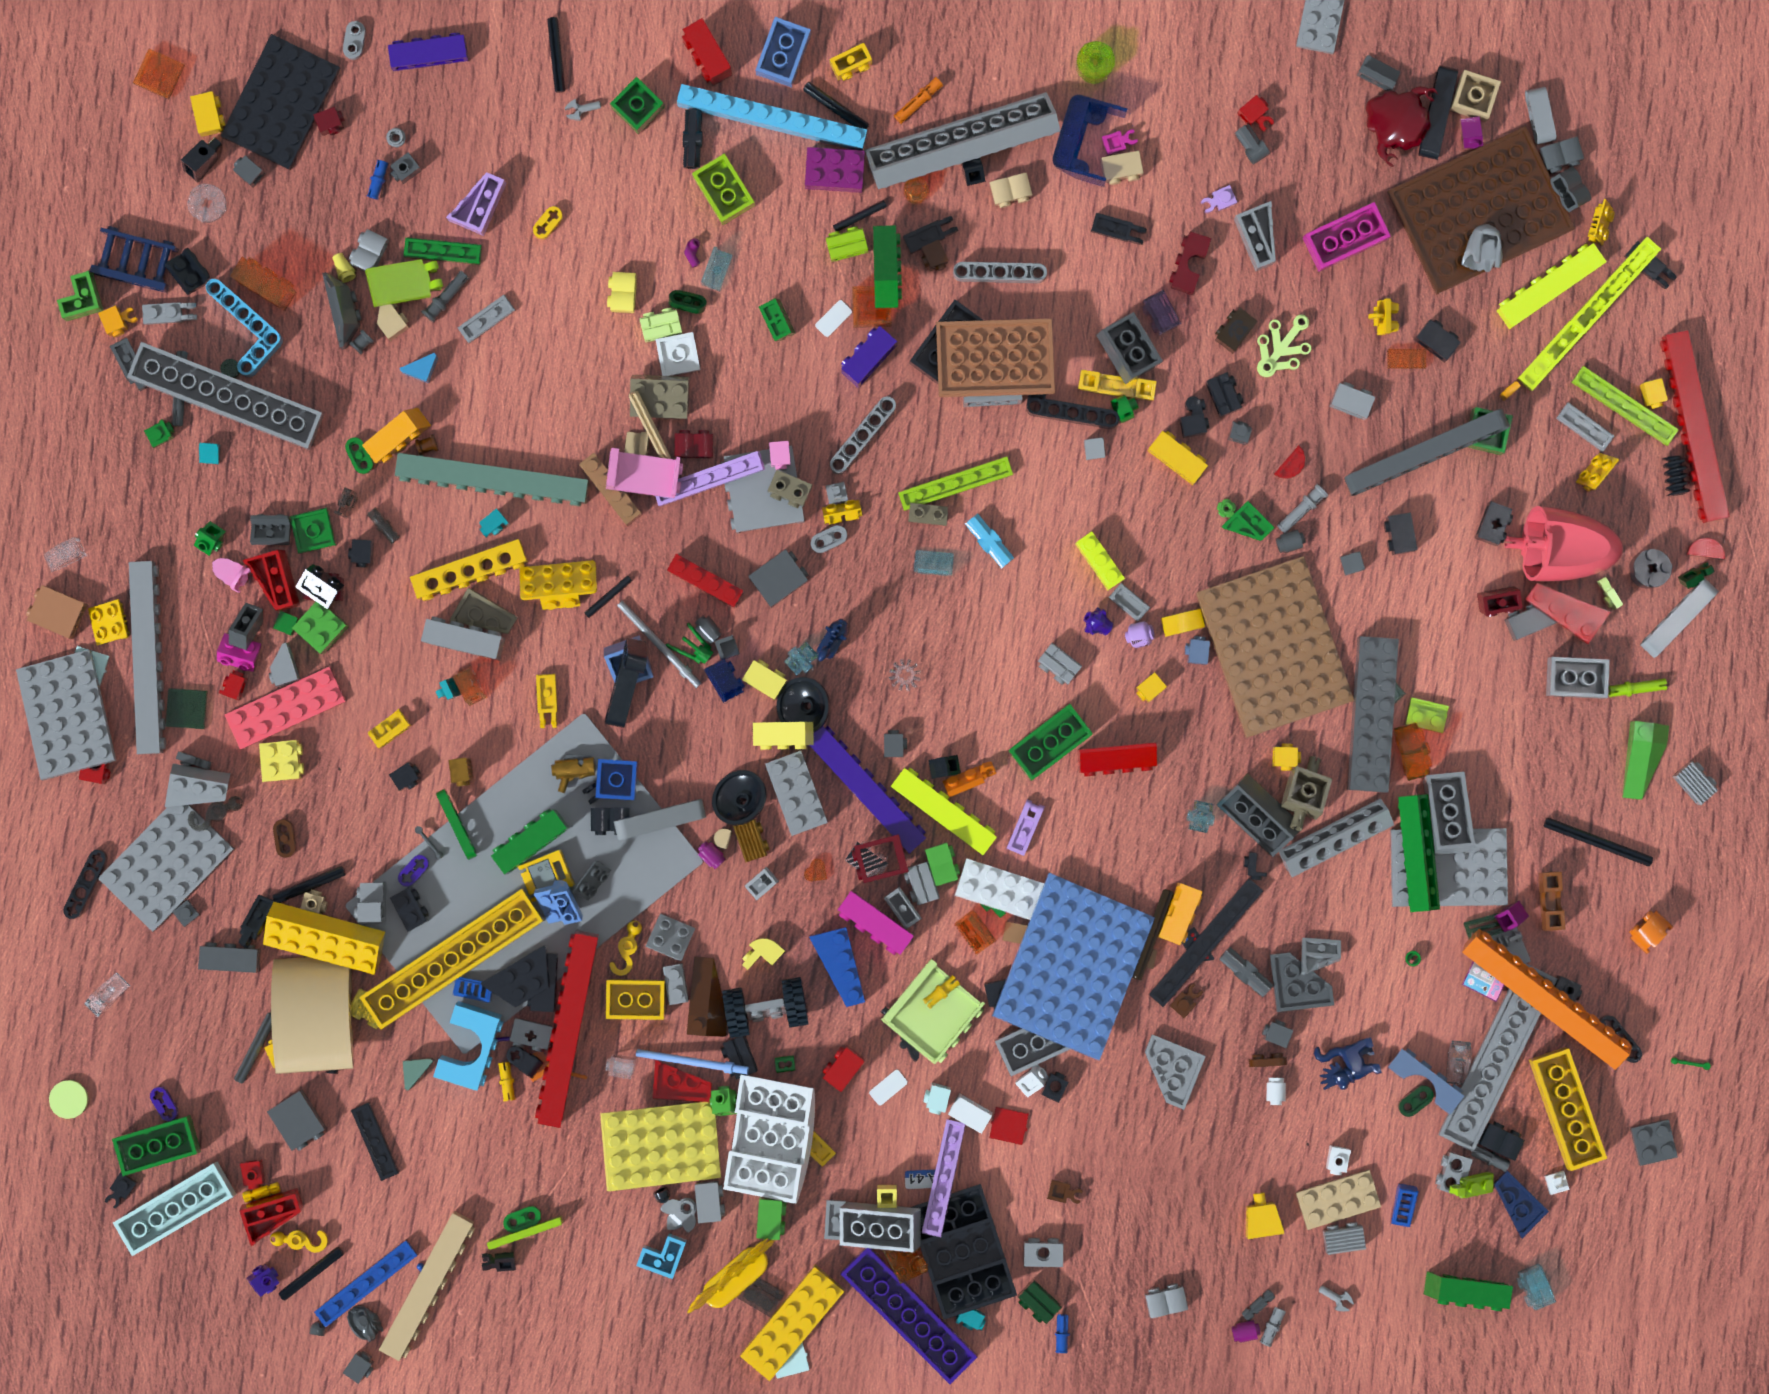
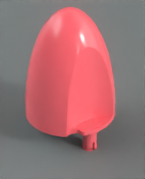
M1535 506L1530 511L1521 538L1506 536L1504 540L1512 542L1504 543L1505 548L1521 549L1523 571L1530 581H1565L1592 576L1613 566L1620 559L1623 552V545L1618 535L1603 523L1576 512L1544 506Z

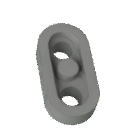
M352 21L346 27L343 53L350 60L359 59L363 53L366 29L359 21ZM357 27L359 28V31L357 33H353V28ZM351 46H355L354 52L349 51Z
M833 526L814 535L811 539V547L817 553H824L843 544L847 539V531L842 526ZM836 532L841 533L840 539L834 537ZM819 540L824 542L823 547L817 546Z

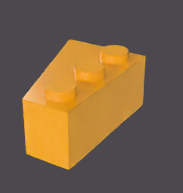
M1177 883L1158 937L1181 945V942L1185 943L1189 933L1186 930L1189 924L1192 925L1195 918L1194 911L1196 906L1199 907L1202 891L1182 883Z

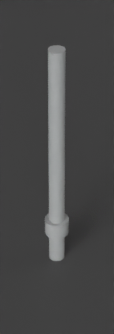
M623 600L617 605L680 671L679 674L684 679L687 678L695 688L702 684L694 676L689 666H685Z

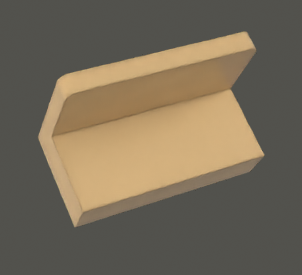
M627 432L624 453L648 456L650 438L647 432Z

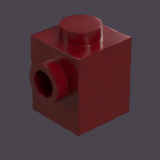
M335 106L313 115L322 136L338 134L341 132L340 129L344 128L342 123L345 121L341 110L337 111Z

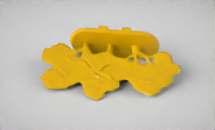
M766 1238L756 1246L743 1250L705 1284L703 1292L696 1296L689 1306L687 1313H692L694 1310L701 1308L705 1303L714 1308H722L728 1305L734 1298H737L741 1292L752 1285L765 1272L768 1265V1258L765 1252L776 1240L771 1239L767 1242L768 1238Z

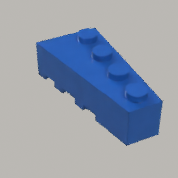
M847 927L809 936L846 1007L865 1003Z

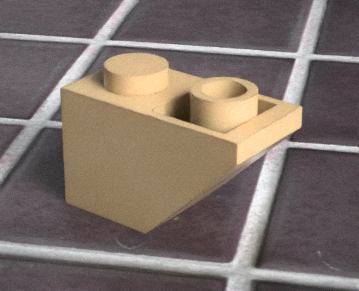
M396 303L380 306L377 320L378 326L390 341L409 329L406 324L409 321L403 313L399 314L396 311Z

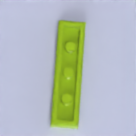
M562 1216L489 1240L487 1242L488 1249L491 1250L560 1226L563 1223Z

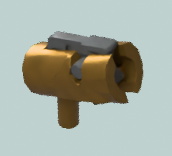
M567 754L564 760H555V764L551 765L552 776H556V779H561L558 792L565 793L568 782L574 778L583 779L595 776L594 757Z

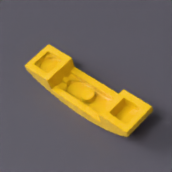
M1081 370L1078 389L1118 397L1125 395L1126 398L1134 397L1135 399L1154 400L1157 381L1138 378L1125 384L1120 376Z

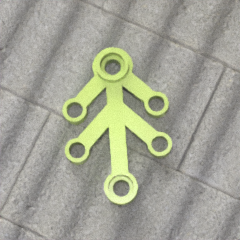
M1305 315L1295 317L1292 329L1282 342L1280 341L1279 333L1281 323L1278 320H1272L1269 323L1274 348L1270 358L1267 348L1269 343L1268 336L1260 335L1258 337L1257 343L1260 346L1261 361L1257 365V371L1261 376L1270 377L1276 370H1296L1299 367L1300 362L1297 358H1291L1288 362H1276L1280 356L1309 354L1311 346L1308 343L1288 347L1298 332L1308 327L1309 319ZM1303 319L1305 324L1299 325L1298 320ZM1273 322L1278 324L1277 329L1272 328L1271 324ZM1260 338H1265L1266 344H1261ZM1302 346H1307L1308 352H1303ZM1296 361L1297 366L1292 367L1290 362ZM1265 364L1270 366L1269 371L1264 370L1263 366Z

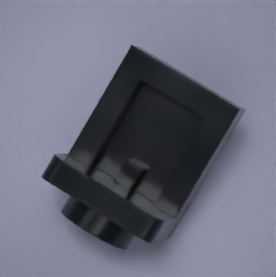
M1247 852V856H1244L1243 859L1246 875L1251 876L1250 879L1262 880V876L1267 877V873L1256 872L1257 853Z

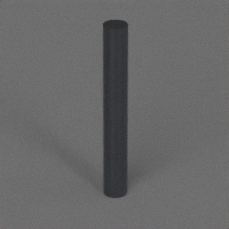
M883 200L833 225L835 232L840 231L886 208L887 205Z
M627 575L586 610L584 612L585 615L590 618L632 582L630 577Z

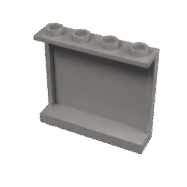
M791 445L789 446L791 466H787V469L779 471L797 478ZM770 449L760 451L765 470L724 484L725 490L730 492L731 498L727 500L729 511L733 510L734 518H730L732 530L736 529L737 534L762 528L805 523L801 506L798 509L788 505L789 501L785 499L778 501L771 498V493H768V488L776 472L775 467H771ZM753 452L724 456V462H721V464ZM779 484L777 486L778 489H782L784 487L783 484ZM796 492L795 496L799 497L800 492Z

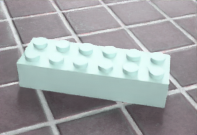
M217 1161L113 1222L130 1254L134 1256L237 1194Z

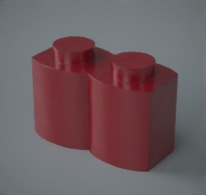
M679 430V433H675V458H713V434H709V430H698V434H690V430Z

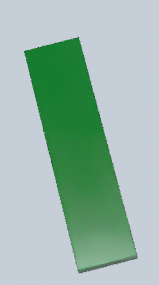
M405 237V258L478 265L481 263L482 245Z

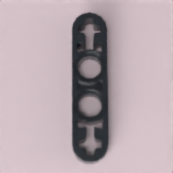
M94 850L89 854L64 906L63 912L67 918L76 919L83 913L108 860L107 854L103 850ZM99 853H100V854H101L100 857H101L103 860H102V862H101V861L97 862V864H96V866H95V867H99V870H97V869H95V868H93V867H89V864L94 865V863H95V861H96V859L94 858V855H99ZM88 870H92L95 874L92 881L85 879V873ZM80 887L86 890V896L83 899L76 895ZM72 899L82 902V905L77 904L75 907L77 914H72L71 916V911L68 909L69 907H73L76 903L73 902Z

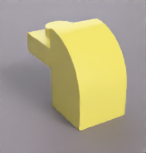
M757 939L749 945L755 951L753 953L749 951L742 958L745 961L742 965L748 970L760 955L773 965L785 950L771 939Z
M877 1185V1208H897V1185Z

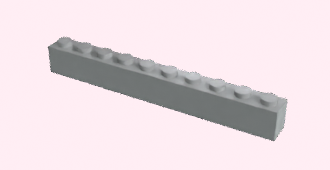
M153 561L129 562L137 754H161L163 749H166V739L163 738L165 719H162V711L165 709L164 699H161L164 683L163 680H160V673L163 672V663L159 658V653H162V643L159 642L161 623H158V615L161 613L160 604H157L160 588L159 584H156V577L159 576V567Z

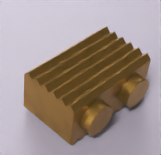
M459 758L448 760L451 783H456V786L459 787L470 785V781L474 780L472 778L473 771L471 769L473 767H471V759Z
M753 819L746 824L733 826L745 863L768 855L767 851H770L767 840H763L760 834L764 832L760 821L756 822V819Z

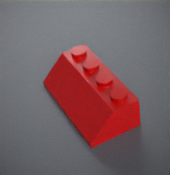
M1157 742L1077 750L1079 773H1084V777L1096 776L1095 772L1103 771V775L1115 774L1114 770L1122 769V773L1134 772V768H1141V771H1151L1153 766H1157Z

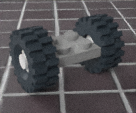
M801 977L781 980L784 1000L782 998L745 1005L742 987L723 990L724 1009L730 1038L750 1035L748 1019L753 1022H760L766 1017L777 1019L783 1017V1014H787L789 1028L809 1025Z

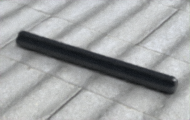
M1546 818L1543 826L1545 828L1645 866H1651L1653 862L1652 856L1551 818Z

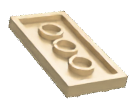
M1369 1169L1295 1192L1307 1230L1381 1207Z

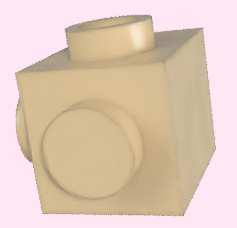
M311 889V892H305L300 909L322 914L325 913L328 902L325 901L326 897L322 896V892Z

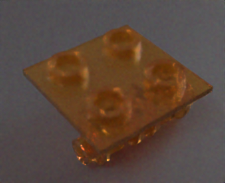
M919 1248L915 1252L882 1249L900 1284L928 1271V1264L923 1257L920 1258L923 1254H917L920 1251Z

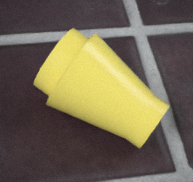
M338 253L332 257L339 280L346 283L356 277V270L347 261L343 253Z

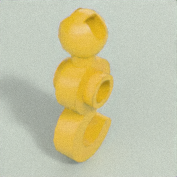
M636 920L628 923V936L623 937L618 943L619 952L627 963L626 968L620 970L614 962L609 964L611 971L616 975H626L633 967V961L629 955L636 952L638 945L635 936L642 931L640 922H638L637 927L633 925L634 922H638Z
M294 1230L289 1235L276 1231L272 1233L270 1242L277 1247L287 1243L294 1250H299L306 1246L310 1252L317 1253L326 1248L328 1236L323 1230H319L317 1235L321 1238V1244L314 1246L310 1238L301 1230Z

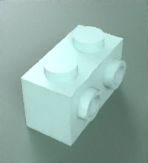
M931 1083L930 1090L925 1091L923 1099L924 1103H926V1108H929V1112L938 1115L941 1112L945 1113L951 1092L950 1087Z

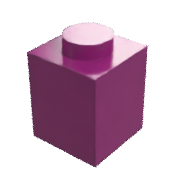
M1480 116L1461 119L1464 149H1474L1483 146Z
M1520 901L1505 907L1495 916L1504 932L1519 926L1529 917Z

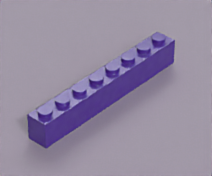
M828 725L825 728L822 726L813 733L814 745L809 746L892 836L899 834L902 846L910 854L926 839L924 836L926 834L925 830L919 824L915 826L911 822L913 817L906 810L902 812L898 808L900 803L893 796L889 798L885 794L887 789L880 782L876 784L872 780L874 775L867 768L863 770L859 766L861 761L854 754L850 756L847 753L848 747L842 740L838 742L833 737L835 733Z

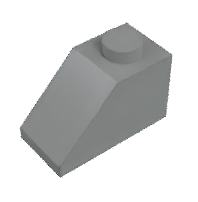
M289 643L281 645L270 666L269 678L271 683H275L277 687L301 680Z

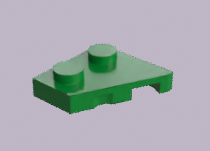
M1249 501L1221 526L1223 529L1262 541L1275 528Z

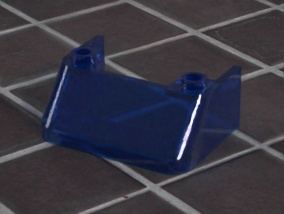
M1083 95L1073 96L1069 101L1053 154V165L1075 179L1105 187L1106 178L1089 173V165L1085 161L1077 159L1088 123L1092 125L1102 124L1107 113L1126 118L1128 108Z

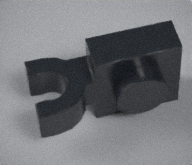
M514 1252L497 1253L495 1257L487 1253L482 1254L483 1262H486L482 1263L483 1271L496 1268L497 1272L516 1270Z

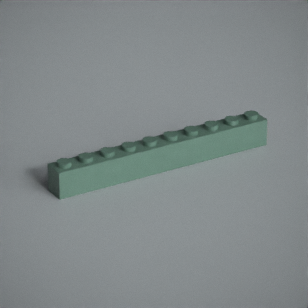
M398 453L395 476L402 482L410 483L412 479L418 480V484L429 485L430 482L437 483L438 487L448 488L449 485H455L456 489L467 491L469 487L475 488V492L486 493L487 490L494 491L495 495L505 496L506 493H512L515 498L524 499L526 495L532 496V500L543 501L544 498L551 499L552 503L562 504V501H568L570 505L581 507L582 503L586 504L589 488L588 479Z

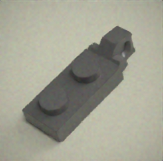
M128 338L111 345L110 348L126 379L130 384L135 383L138 390L146 389V386L127 378L136 355Z

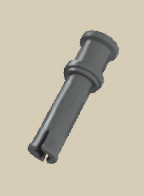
M460 271L438 297L433 298L432 303L425 310H422L421 313L434 323L436 321L435 318L442 311L446 310V305L470 278Z

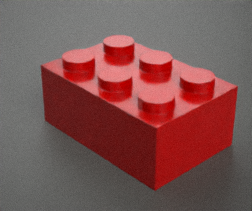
M703 18L682 29L684 34L681 36L687 50H692L691 54L696 66L701 65V74L706 83L710 82L712 86H715L732 76L731 66Z

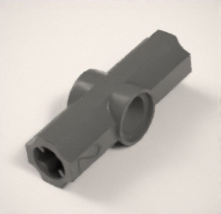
M1231 947L1219 958L1221 962L1234 972L1233 974L1244 984H1248L1260 996L1264 997L1272 988L1273 984L1260 974L1253 964L1246 959L1244 960Z

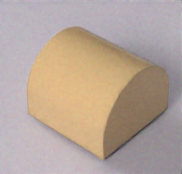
M720 829L715 833L714 841L718 847L728 848L732 830Z

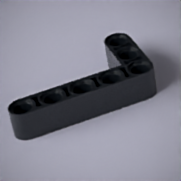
M1046 394L1028 395L1026 411L1034 417L1105 429L1115 428L1120 420L1118 413L1114 410L1045 399ZM1037 402L1040 405V410L1037 412L1032 411L1030 404ZM1052 405L1057 406L1059 413L1052 415L1049 412V407ZM1069 409H1076L1078 416L1075 418L1069 417L1067 413ZM1088 412H1094L1097 416V419L1095 421H1089L1086 417V414ZM1107 415H1113L1116 419V422L1114 424H1108L1105 420V417Z
M632 638L626 639L605 717V724L621 728L625 727L639 672L644 673L647 663V646L645 641Z

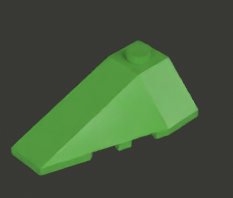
M1641 721L1630 722L1622 798L1643 799L1667 746L1668 725Z

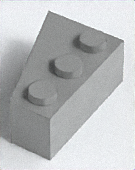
M1271 201L1240 213L1234 218L1255 272L1273 265L1276 261Z
M173 763L165 807L225 801L230 773Z

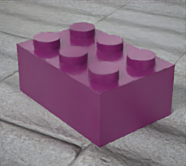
M807 147L805 189L862 193L865 151Z

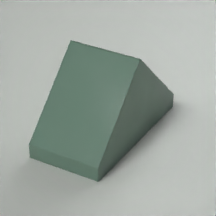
M433 1058L403 1061L404 1085L407 1091L415 1085L435 1061Z

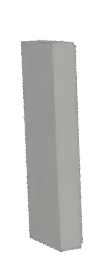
M502 295L460 325L458 329L470 344L516 310L506 296Z
M1569 402L1556 417L1557 420L1601 452L1605 450L1614 438L1613 434Z

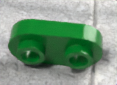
M356 437L350 438L345 444V449L354 469L360 474L370 473L374 463L371 456L362 446L364 442ZM355 444L359 445V449L357 451H353V446ZM367 462V467L361 468V463Z
M528 1206L509 1213L504 1218V1228L508 1232L515 1233L534 1226L541 1219V1211L536 1206ZM529 1212H533L535 1214L534 1219L529 1218ZM516 1219L517 1225H511L510 1220Z

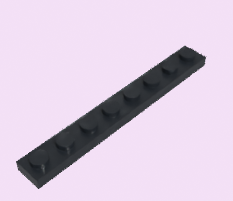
M1248 878L1148 995L1164 1007L1260 896L1263 890Z

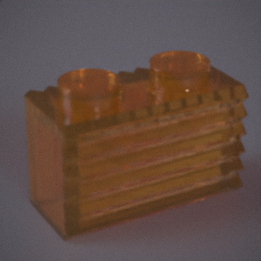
M975 910L969 912L954 924L959 929V932H961V935L964 936L963 938L966 939L970 948H973L972 951H975V954L981 953L996 942V939Z

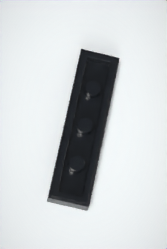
M370 1102L352 1109L351 1112L380 1180L383 1181L399 1174Z

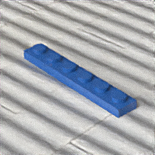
M405 1240L314 1313L323 1325L327 1327L417 1257V1252Z

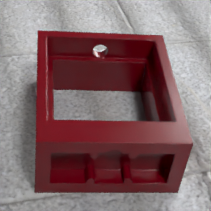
M899 834L854 846L855 850L851 851L854 862L858 861L860 867L856 869L858 879L863 880V883L909 872ZM893 841L900 869L867 877L860 849Z

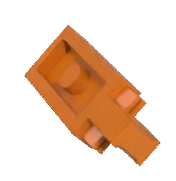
M990 761L968 769L961 774L951 776L942 782L948 796L952 797L985 783L984 780L995 775L996 770Z

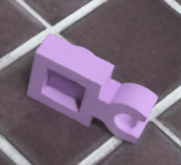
M1230 185L1212 192V199L1204 198L1201 201V204L1206 202L1210 204V208L1206 209L1205 213L1212 212L1216 206L1221 211L1237 204Z

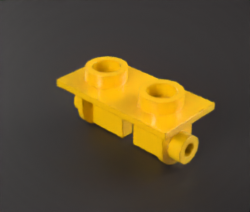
M848 500L845 503L828 504L826 507H822L825 524L829 523V525L842 522V515H845L846 521L859 519L862 516L859 500Z

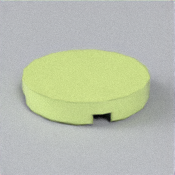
M66 1080L56 1084L49 1096L52 1111L65 1119L75 1118L82 1114L87 1108L89 1101L87 1090L82 1084L74 1080Z

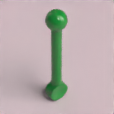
M1677 1057L1671 1059V1063L1674 1065L1679 1063L1703 1067L1705 1070L1711 1068L1708 1062L1702 1064L1679 1060Z

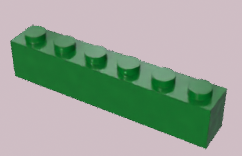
M1429 795L1398 797L1410 912L1439 910L1440 901Z

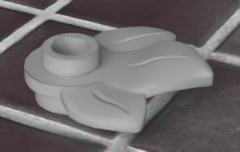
M683 1198L680 1201L671 1199L661 1206L660 1210L669 1214L667 1218L668 1230H675L683 1226L689 1233L695 1227L696 1218L694 1213L697 1206L693 1199ZM685 1204L690 1205L691 1209L689 1211L684 1210L683 1206Z

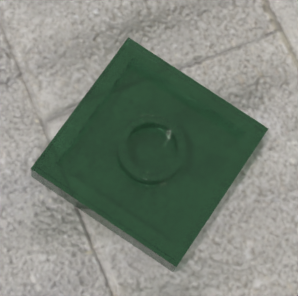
M168 688L165 727L205 729L208 691Z

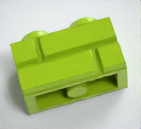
M858 226L848 228L847 232L842 234L839 231L829 233V237L826 238L831 262L868 253L863 228L858 229Z

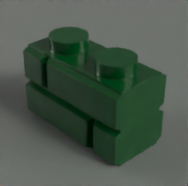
M1034 1279L1017 1295L1020 1299L1018 1303L1025 1310L1030 1308L1034 1312L1032 1316L1039 1323L1043 1321L1047 1324L1062 1308L1061 1304Z

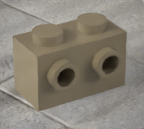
M776 470L768 488V493H771V498L778 501L785 499L789 501L788 505L798 509L799 506L804 507L812 489V484ZM779 484L784 485L782 489L777 488ZM798 491L802 493L799 497L795 496V493Z

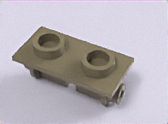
M910 503L908 522L946 526L948 507Z

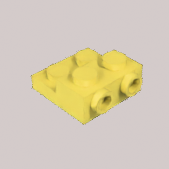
M299 740L259 744L262 782L302 779L301 775L304 774V764L300 763V755H303L302 744H299Z

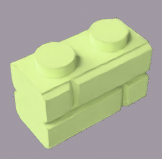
M666 308L661 310L662 313L654 315V312L643 314V318H639L646 343L659 338L683 334L677 310Z

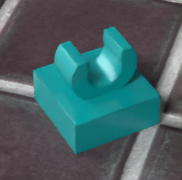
M454 678L440 682L441 689L436 691L438 698L446 696L447 700L462 695Z

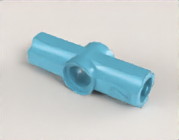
M979 514L965 523L970 532L978 539L979 545L987 554L991 555L1001 569L1014 559L1012 554L1002 544L1001 538L992 528H989Z

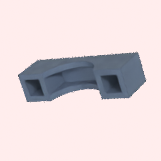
M1408 1048L1406 1051L1401 1049L1388 1068L1402 1079L1412 1075H1420L1429 1079L1436 1091L1434 1103L1451 1115L1464 1097L1462 1095L1463 1090L1455 1084L1453 1086L1449 1085L1446 1082L1447 1078L1441 1073L1435 1074L1430 1070L1432 1066L1424 1060L1421 1063L1416 1060L1415 1057L1417 1055Z

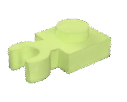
M1606 577L1597 581L1599 587L1604 592V602L1609 608L1612 607L1614 610L1623 605Z

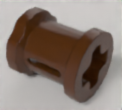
M434 434L423 440H415L420 456L432 450L439 451Z

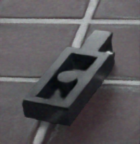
M262 895L257 896L241 925L240 934L242 936L239 940L241 946L248 948L252 941L260 936L266 925L267 914L273 902H275L274 900Z

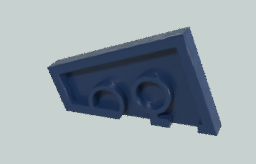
M1508 1171L1504 1172L1493 1183L1520 1238L1523 1239L1549 1211Z

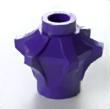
M1097 607L1094 612L1089 611L1084 616V622H1086L1084 630L1086 633L1107 635L1112 630L1113 623L1107 618L1106 610H1101Z

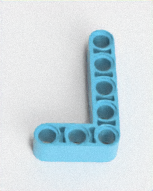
M211 279L206 284L207 293L259 338L237 365L238 371L242 375L253 377L281 347L283 338L279 332L221 281ZM215 284H219V292L212 293V287ZM234 297V303L231 306H227V298ZM247 309L249 315L244 319L241 318V311ZM257 322L263 323V328L260 331H255L254 329ZM277 335V341L270 344L268 341L269 337ZM264 349V356L257 358V350ZM246 363H251L252 369L249 372L243 371Z

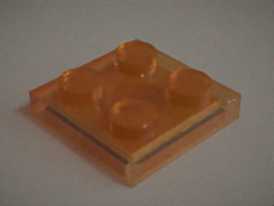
M148 49L133 84L169 100L185 65Z

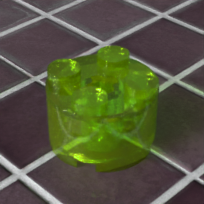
M1093 41L1086 43L1078 52L1075 64L1076 71L1087 83H1101L1111 75L1115 65V56L1112 48L1103 42ZM1093 59L1097 60V66L1093 65Z

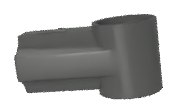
M1249 123L1234 133L1253 165L1270 154L1266 144L1259 140Z

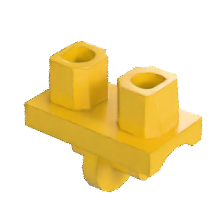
M1386 298L1377 301V307H1374V314H1368V319L1374 320V326H1377V335H1386L1399 330L1398 321H1391V314L1398 313L1399 304L1391 302V299Z

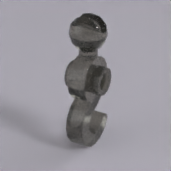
M233 796L229 798L226 804L213 802L207 809L205 822L202 825L195 824L194 818L196 814L195 811H191L188 815L189 826L194 831H205L211 825V820L216 822L222 821L227 816V811L240 810L243 805L242 799L238 796Z

